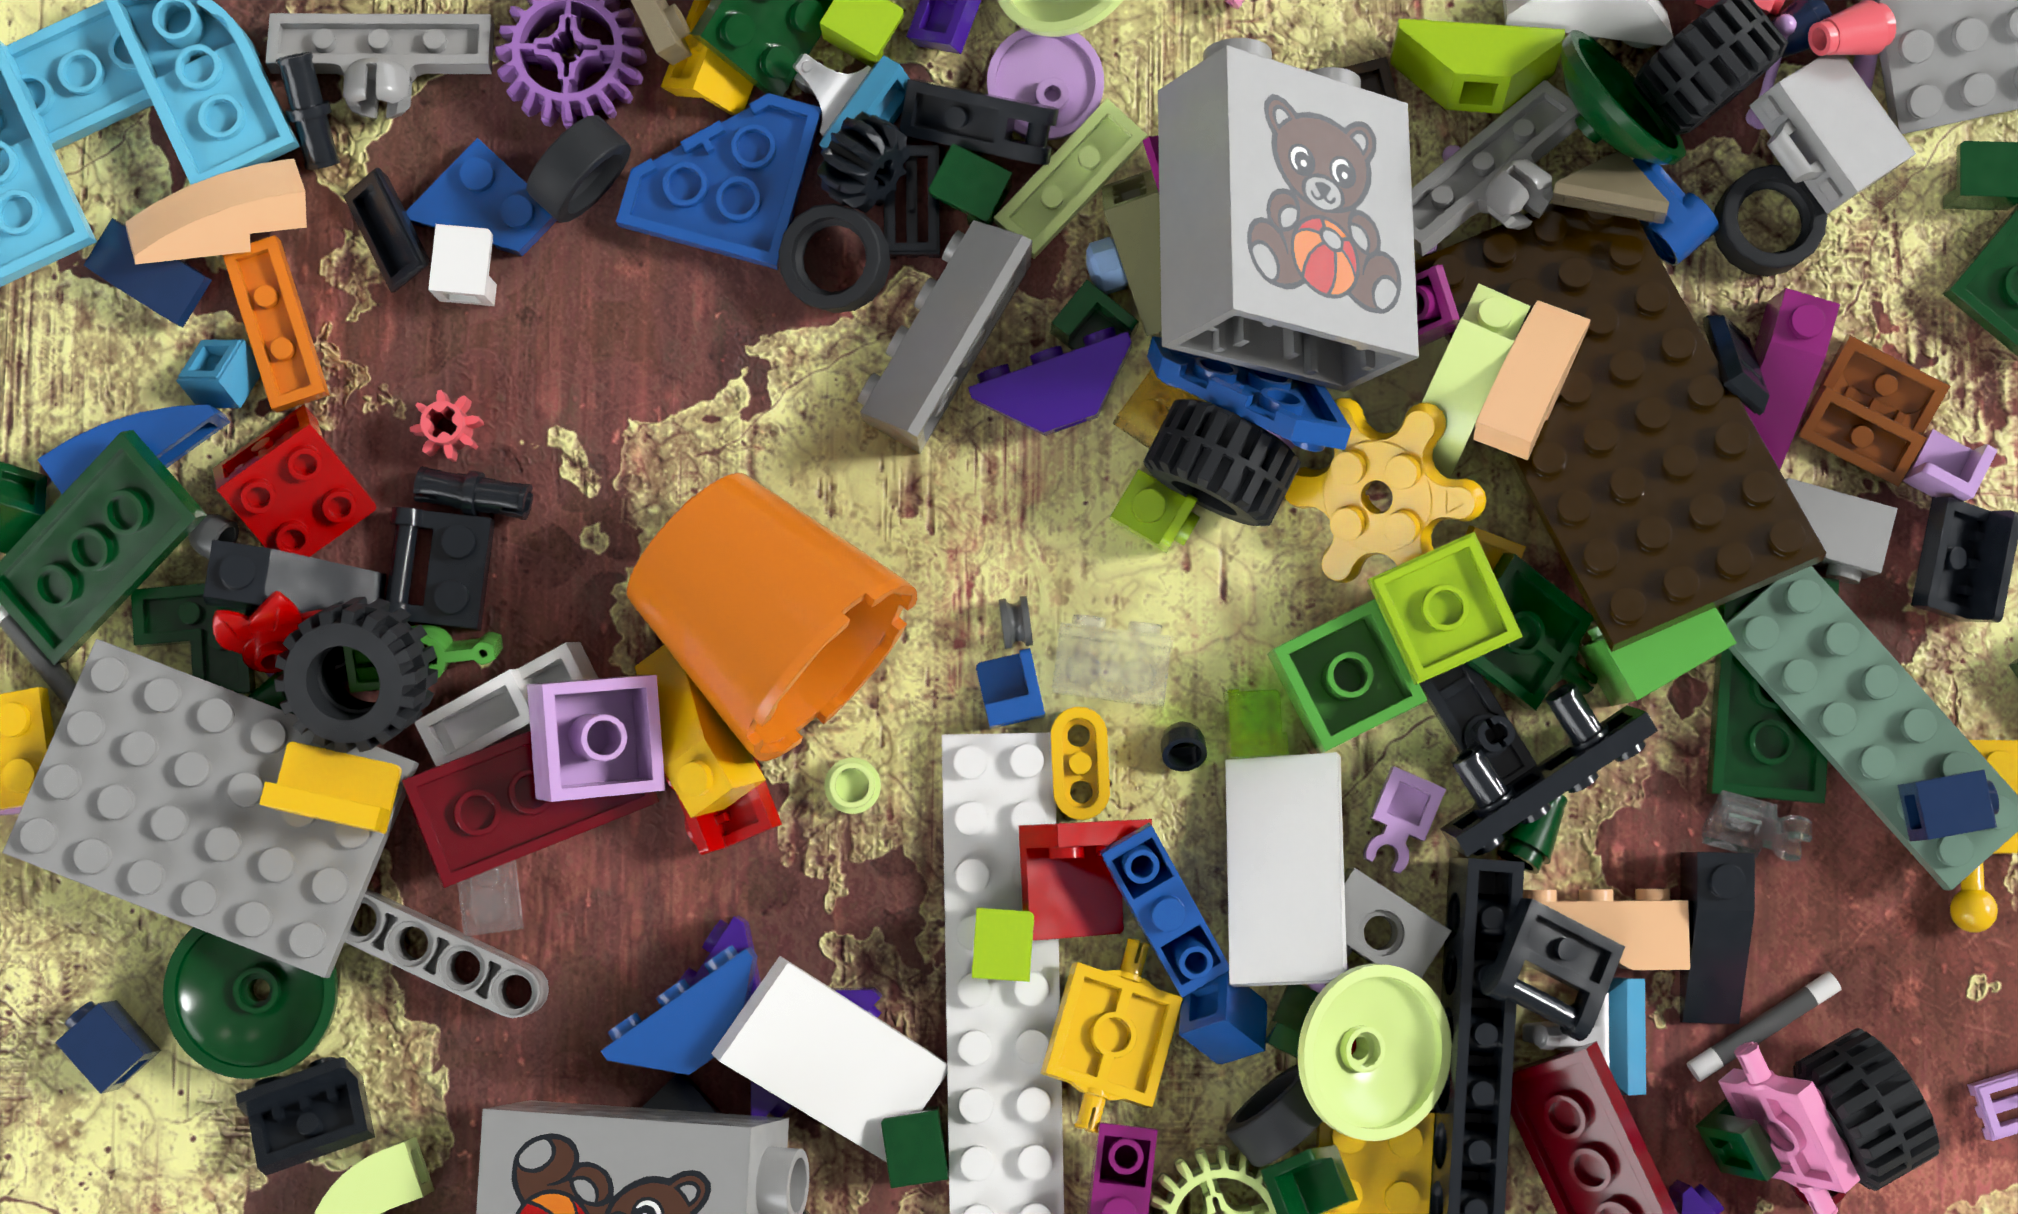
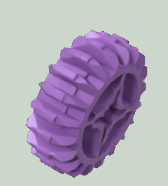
M527 0L530 7L526 11L520 7L511 6L509 13L517 25H500L499 33L509 43L501 44L495 48L497 58L505 62L497 72L502 82L511 83L506 91L513 102L523 100L521 108L528 117H532L541 111L543 124L551 127L556 123L561 114L563 125L568 129L577 122V116L585 118L595 115L594 113L601 109L604 110L606 116L610 119L615 118L617 112L612 101L616 98L623 103H631L633 96L625 84H642L643 76L634 66L646 63L647 55L643 49L636 47L645 38L641 28L631 27L636 18L630 8L619 10L620 0ZM581 18L590 19L604 26L613 35L614 45H602L600 39L585 37V32L581 26ZM559 21L558 28L552 35L537 38L544 29ZM574 38L581 56L575 55L577 60L569 63L568 70L561 55L563 53L568 55L566 50L573 47ZM529 65H541L543 70L557 72L558 80L561 84V93L548 90L536 83L531 78ZM607 71L596 84L583 90L584 82L588 76L595 72Z

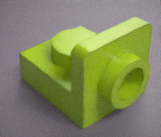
M1138 469L1109 519L1167 553L1173 541L1184 546L1198 523L1200 516L1191 512L1198 498L1189 493L1185 497Z

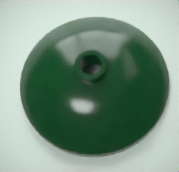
M1572 30L1562 40L1561 61L1566 90L1580 113L1575 118V123L1582 133L1595 144L1603 139L1628 157L1658 165H1674L1686 155L1685 146L1680 135L1675 136L1633 86L1635 76L1596 40L1581 31Z
M195 927L182 938L175 948L166 969L163 985V1004L167 1022L173 1036L182 1049L204 1068L236 1079H257L284 1072L303 1061L317 1048L327 1034L338 1002V977L335 966L330 978H323ZM259 979L265 980L270 986L269 996L265 1000L257 998L254 994V984Z

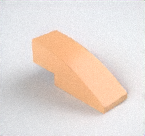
M294 158L251 165L221 173L189 185L153 203L126 221V231L135 265L251 252L250 234L307 228L305 189Z
M1537 300L1518 333L1476 420L1473 440L1525 460L1529 459L1544 422L1548 420L1589 328L1590 319Z

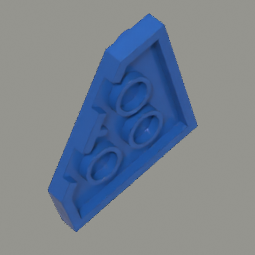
M768 93L749 103V108L722 123L719 120L680 142V146L652 161L650 158L632 168L616 219L617 225L621 228L778 270L780 266L779 248L783 234L792 223L822 119L821 107Z
M1152 336L1147 358L1157 378L1163 383L1180 388L1218 407L1233 412L1247 421L1290 440L1299 448L1314 452H1321L1325 447L1345 450L1351 427L1326 387L1162 347V337Z

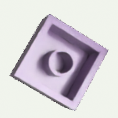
M632 675L527 684L536 799L555 802L665 791L657 675Z

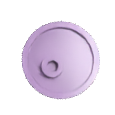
M1022 28L1008 36L995 51L988 68L987 90L988 94L1059 108L1056 126H1050L1048 140H1055L1073 134L1099 107L1104 90V72L1096 51L1080 34L1047 37L1030 33ZM1015 119L1013 131L1026 139L1028 122Z

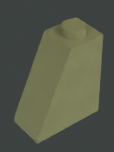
M1148 170L1103 186L1102 198L1104 213L1146 336L1159 332L1160 337H1162L1160 202L1152 170Z

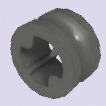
M1020 596L1018 602L1014 604L1008 603L1006 598L999 599L1005 649L1012 648V645L1017 641L1024 642L1026 646H1033L1027 596Z

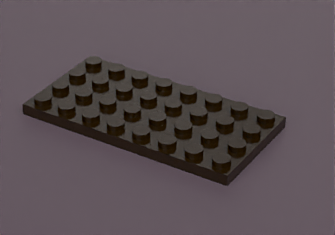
M1551 203L1540 218L1533 217L1529 213L1524 215L1532 221L1531 225L1527 228L1516 230L1506 228L1501 224L1415 261V275L1433 266L1443 265L1460 319L1479 283L1529 305L1530 309L1524 322L1537 300L1591 320L1548 420L1544 422L1529 459L1525 460L1507 452L1506 454L1611 652L1823 561L1827 552L1740 399L1723 386L1719 375V362L1637 219ZM1454 332L1444 336L1448 344Z

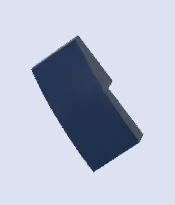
M114 218L111 219L84 263L85 267L110 284L182 328L212 281L183 260L135 265L126 225Z

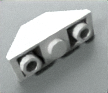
M1503 0L1505 25L1565 29V33L1568 34L1572 30H1578L1594 40L1599 38L1622 40L1627 45L1636 48H1650L1654 45L1665 46L1673 39L1668 12L1659 0Z

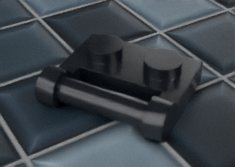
M392 507L390 524L395 525L386 594V601L390 602L389 612L393 613L403 608L411 614L407 623L481 631L495 520L488 517L424 511L407 507ZM418 529L433 530L423 606L408 604Z
M1520 898L1495 963L1489 966L1482 978L1481 991L1497 1001L1508 999L1560 1025L1561 1033L1577 1041H1583L1589 1036L1596 1023L1625 946L1534 899ZM1523 964L1577 990L1578 993L1574 1003L1569 1005L1519 980L1518 976Z

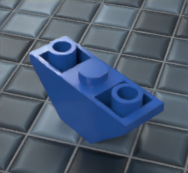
M1150 822L1099 851L1141 931L1182 998L1229 971V963Z
M733 945L717 954L704 964L709 972V975L692 987L689 986L685 978L656 998L662 1008L642 1021L636 1012L607 1033L614 1042L601 1050L606 1060L690 1075L714 1058L711 1053L750 999L757 954L752 947L738 953Z

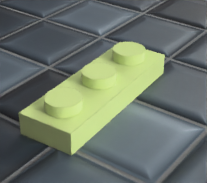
M1107 98L1050 157L1049 165H1043L994 216V223L1001 229L1021 234L1032 240V258L1035 259L1143 145V140L1148 135Z

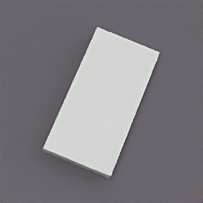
M1337 752L1225 760L1229 984L1233 987L1329 983L1338 975L1347 971L1341 757Z
M781 956L778 957L711 1053L719 1062L886 1162L881 1127L883 1118L921 1112L947 1075V1063L943 1059Z

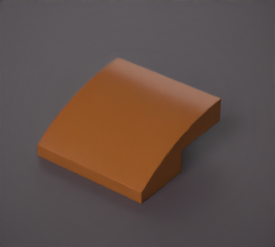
M1846 334L1807 410L1797 436L1899 487L1927 438L1923 436L1925 430L1951 386Z

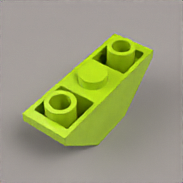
M1398 18L1390 53V64L1445 110L1501 114L1543 80L1546 81L1554 75L1561 53L1562 40L1565 38V29Z

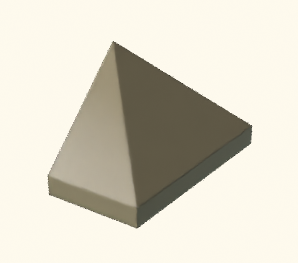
M1619 151L1556 181L1552 204L1660 224H1664L1669 207V201L1628 156Z

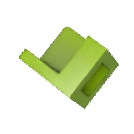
M833 0L820 21L823 40L872 68L884 55L883 49L903 19L904 11L902 7L890 0Z
M985 907L976 908L972 978L1030 982L1034 915L1032 912Z

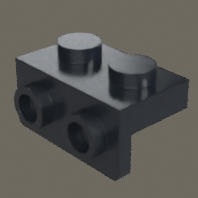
M1932 497L1911 606L1960 622L1999 623L2003 619L2018 544V512L2012 510L1989 511L1952 497Z
M326 1057L315 1060L305 1070L285 1077L273 1076L261 1079L254 1083L251 1089L235 1095L237 1107L249 1119L257 1169L265 1176L375 1138L363 1076L345 1057Z

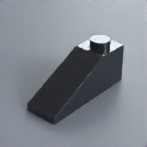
M212 540L203 598L206 605L255 612L272 593L280 591L296 605L301 614L314 610H324L342 600L345 603L354 597H367L368 604L378 598L383 600L387 574L271 548Z
M1681 852L1680 900H1688L1690 970H1680V1022L1739 1024L1755 913V853Z

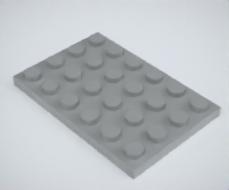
M96 638L2 853L323 978H330L406 797L401 781L414 776L419 763L377 746L372 750L359 752L358 748L355 747L347 753L396 764L402 769L386 834L274 810L259 805L265 781L277 784L286 746L289 742L302 743L335 751V742L332 741L325 747H321L312 742L315 735L312 731L308 730L302 735L293 725L298 721V718L294 714L288 713L285 715L281 709Z

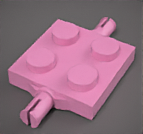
M1747 1042L1740 1045L1734 1053L1743 1070L1733 1068L1718 1081L1736 1117L1757 1120L1758 1124L1770 1136L1771 1148L1782 1167L1772 1178L1784 1180L1797 1187L1800 1192L1804 1193L1814 1214H1837L1838 1208L1834 1204L1828 1190L1846 1193L1860 1181V1178L1850 1159L1849 1148L1839 1136L1829 1116L1824 1096L1815 1087L1813 1081L1775 1075L1772 1070H1769L1757 1042Z

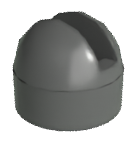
M207 514L188 535L189 542L198 554L209 559L212 540L236 543L239 527L236 522L222 515Z

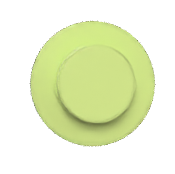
M845 758L835 763L828 771L824 783L825 794L828 801L837 810L847 814H858L870 809L876 803L881 791V780L877 770L869 762L860 758Z

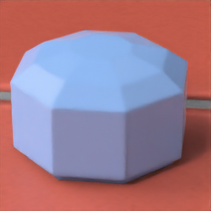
M1111 237L1089 243L1086 250V266L1092 283L1106 295L1126 289L1128 281L1114 240Z

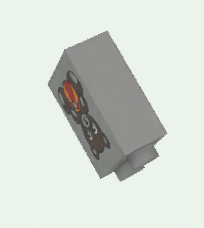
M1230 38L1208 46L1203 52L1202 62L1158 90L1162 347L1343 392L1418 358L1408 103L1362 89L1360 77L1348 69L1323 67L1306 71L1272 60L1271 48L1259 40Z
M529 1100L483 1109L476 1214H803L809 1191V1162L807 1154L803 1149L788 1148L789 1118Z

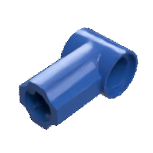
M1634 158L1632 161L1669 201L1664 224L1639 220V222L1644 226L1643 231L1657 255L1667 264L1677 266L1719 230L1718 220L1713 211L1701 198L1690 192L1684 193L1660 165Z

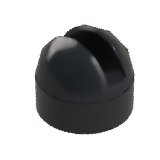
M1180 721L1172 724L1164 731L1160 746L1162 759L1167 767L1175 771H1190L1204 763L1207 758L1206 742L1204 735L1197 726L1189 722Z

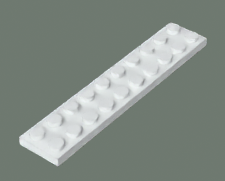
M1051 733L942 735L950 1214H1064L1062 1081L1040 1074L1060 1006L1059 939L1032 941L1030 982L972 978L976 908L985 907L1023 911L1018 825L1056 823Z

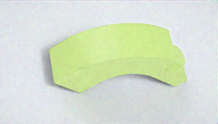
M1479 283L1458 323L1422 403L1436 405L1443 411L1446 418V430L1433 449V461L1440 474L1449 479L1474 429L1476 420L1530 309L1529 305Z
M416 1136L380 1150L353 1165L330 1187L314 1214H384L389 1209L422 1198L433 1192L434 1187Z

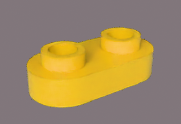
M1072 707L1063 711L1055 719L1051 728L1053 796L1056 806L1065 816L1075 820H1087L1100 814L1106 807L1110 797L1108 735L1105 722L1098 713L1086 707ZM1076 725L1085 727L1089 732L1088 743L1081 747L1072 745L1068 740L1069 729ZM1083 781L1091 787L1092 795L1087 802L1078 803L1072 799L1070 789L1075 782Z

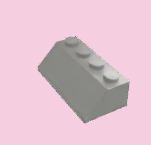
M975 220L971 223L966 234L959 230L955 232L942 256V260L948 262L940 278L936 281L930 277L926 281L914 303V307L920 310L910 328L901 325L896 331L886 350V354L892 357L882 376L873 373L869 377L858 397L857 402L864 405L860 413L865 423L921 454L1029 270L1032 257V240L1021 234Z

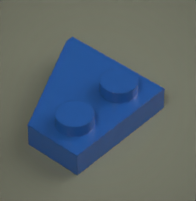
M478 138L406 210L411 223L420 227L425 225L435 228L436 224L489 229L493 234V246L499 250L523 256L557 221L526 191L527 183Z

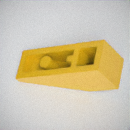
M665 645L635 666L637 675H657L664 772L691 818L726 809L766 780L752 755Z

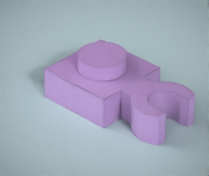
M1395 766L1391 767L1369 818L1383 824L1384 827L1381 834L1372 837L1365 845L1363 859L1373 862L1377 850L1383 845H1389L1396 854L1390 871L1401 873L1409 861V849L1406 845L1408 836L1425 841L1446 788Z

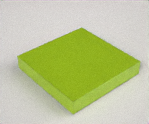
M1475 532L1367 580L1414 685L1523 637Z

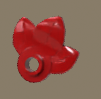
M275 591L250 617L230 610L215 611L212 620L213 634L221 647L242 654L243 661L249 668L264 673L281 672L283 670L275 667L278 654L287 650L283 642L290 633L299 629L298 625L322 610L300 614L296 605L280 591Z

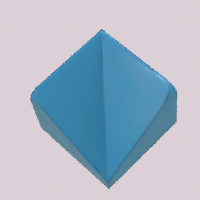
M244 339L201 340L176 381L195 405L209 404L214 408L240 409L258 381L260 372L253 350Z

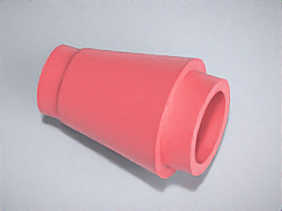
M1863 0L1820 22L1814 23L1808 32L1809 46L1818 56L1876 55L1882 52L1894 40L1896 20L1892 10L1886 4L1877 3L1873 0Z

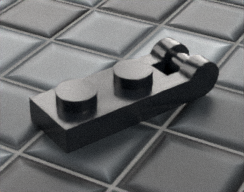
M908 79L900 132L906 136L946 145L954 143L964 149L1034 164L1049 165L1052 147L1047 146L1050 126H1056L1059 108L920 79ZM1015 119L1028 122L1025 142L1012 139Z

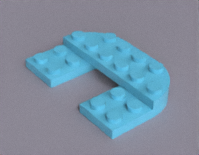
M103 0L7 46L0 41V287L97 242L55 152L62 147L152 105L155 107L190 185L221 173L269 162L300 147L258 58L260 54L255 45L235 20L213 0Z

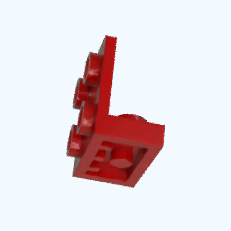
M305 404L212 468L216 490L265 548L310 557L376 510L374 500L323 438L317 419Z
M1152 819L1018 825L1023 911H1030L1034 915L1033 941L1111 935L1123 932L1122 895L1099 851L1149 822L1152 825Z

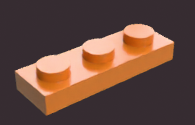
M276 235L250 243L251 252L223 255L271 409L278 413L330 396L281 240Z

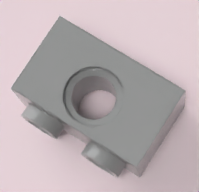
M1347 868L1344 873L1347 959L1353 951L1371 964H1386L1400 967L1422 978L1451 933V930L1358 869ZM1382 916L1391 926V938L1385 946L1374 949L1367 944L1364 938V927L1371 918Z

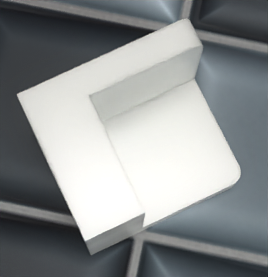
M436 224L428 290L439 301L495 306L497 284L489 276L493 242L491 231L486 228Z

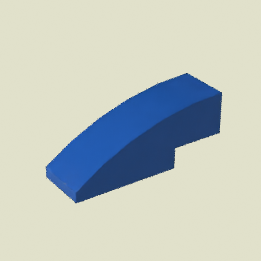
M209 404L173 406L139 412L101 424L79 434L37 460L61 494H63L120 432L134 430L163 465L168 468L228 425L230 421L223 412Z

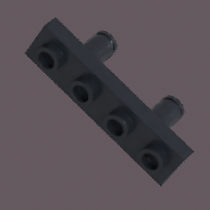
M1461 664L1419 683L1428 700V704L1458 752L1460 753L1473 745L1481 746L1504 785H1507L1537 765L1481 674L1468 664Z
M1567 683L1551 692L1545 700L1570 740L1566 746L1507 785H1504L1481 746L1473 745L1457 754L1451 760V764L1475 803L1471 809L1440 828L1451 848L1467 857L1471 854L1479 856L1488 853L1502 843L1504 840L1503 833L1520 822L1521 824H1529L1540 819L1550 811V802L1565 792L1575 793L1590 786L1599 777L1597 771L1614 760L1616 762L1625 761L1637 755L1646 746L1644 740L1658 731L1648 713L1626 705L1599 723L1577 684Z

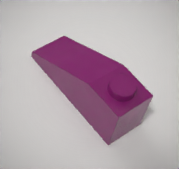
M1785 288L1767 301L1754 347V352L1770 395L1765 411L1759 416L1742 403L1779 470L1782 467L1825 360L1840 307L1839 303L1789 288Z

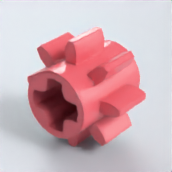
M437 390L436 402L428 406L418 402L415 405L422 415L420 424L411 426L410 432L415 436H426L428 438L423 445L422 452L429 457L435 455L439 448H442L447 459L451 462H456L458 457L457 450L465 446L474 450L478 448L476 442L471 438L473 436V429L483 426L484 421L478 416H467L465 414L470 409L472 403L465 395L458 398L455 404H452L445 392ZM443 417L452 421L457 426L456 431L452 435L442 432L437 426Z

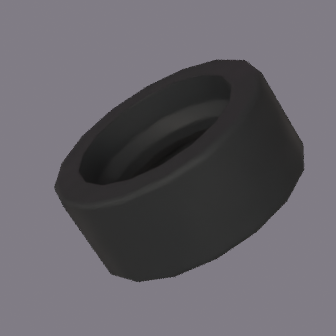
M587 116L563 132L545 151L528 178L526 191L559 223L570 222L586 212L609 190L628 162L631 147L600 116Z
M1772 164L1751 169L1725 190L1714 210L1719 223V230L1714 236L1717 247L1730 264L1747 274L1768 277L1788 272L1815 252L1825 235L1828 214L1804 181L1794 183L1782 166ZM1765 189L1775 190L1789 198L1797 208L1801 220L1800 234L1794 244L1786 250L1774 253L1761 251L1751 245L1741 233L1737 220L1739 208L1745 198L1753 192Z
M835 203L813 206L796 216L784 232L778 252L780 273L789 291L806 305L832 313L855 311L873 301L885 285L891 265L889 244L880 227L864 213ZM842 226L851 229L860 237L865 247L866 263L863 274L855 284L845 290L830 292L820 289L810 281L804 269L803 257L807 243L815 233L825 227Z
M1298 1064L1282 1072L1263 1086L1245 1102L1227 1124L1226 1134L1253 1166L1262 1167L1285 1155L1323 1122L1311 1107L1304 1093Z

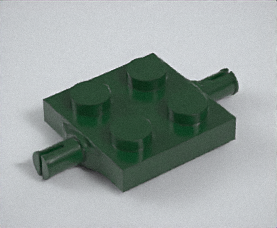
M1503 553L1494 567L1493 573L1523 637L1470 660L1466 664L1523 708L1537 711L1550 688L1562 679L1568 683H1576L1582 695L1588 694L1594 688L1590 684H1597L1598 678L1578 663L1575 658L1578 653L1580 640L1594 620L1593 616L1516 554Z

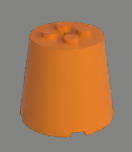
M734 473L720 478L691 497L660 529L644 550L633 569L627 586V597L748 752L759 761H769L798 746L803 739V736L798 733L814 718L819 719L825 724L865 684L889 654L907 626V623L899 616L903 608L908 611L916 605L917 591L903 577L744 473Z

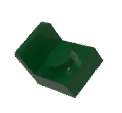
M1727 1098L1696 1125L1720 1172L1767 1182L1782 1168L1771 1148V1139L1766 1130L1758 1124L1757 1120L1736 1117Z

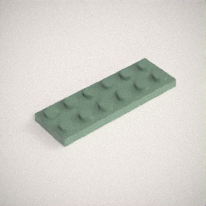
M1812 566L1769 584L1725 623L1737 642L1728 648L1943 890H1953L2018 832V795ZM1985 770L1986 779L1994 784L1999 798V812L1995 815L1996 828L1931 840L1909 841L1897 785L1964 772Z

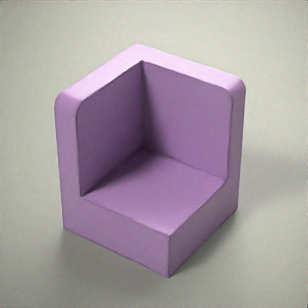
M1934 429L1925 432L1924 436L1927 438L1902 482L1931 497H1952L1963 502L1974 498L1997 453V449L1985 444L1972 450Z

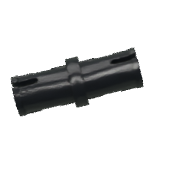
M312 52L296 53L276 59L290 108L285 110L288 122H294L305 162V170L326 168L341 162L340 157L337 155L327 114L332 112L328 100H323L312 61Z
M422 466L416 474L413 492L416 494L414 496L416 502L462 509L465 515L477 516L479 512L526 520L530 514L533 502V493H531L533 487L531 484L511 483L486 478L483 472L473 470L469 471L468 474Z

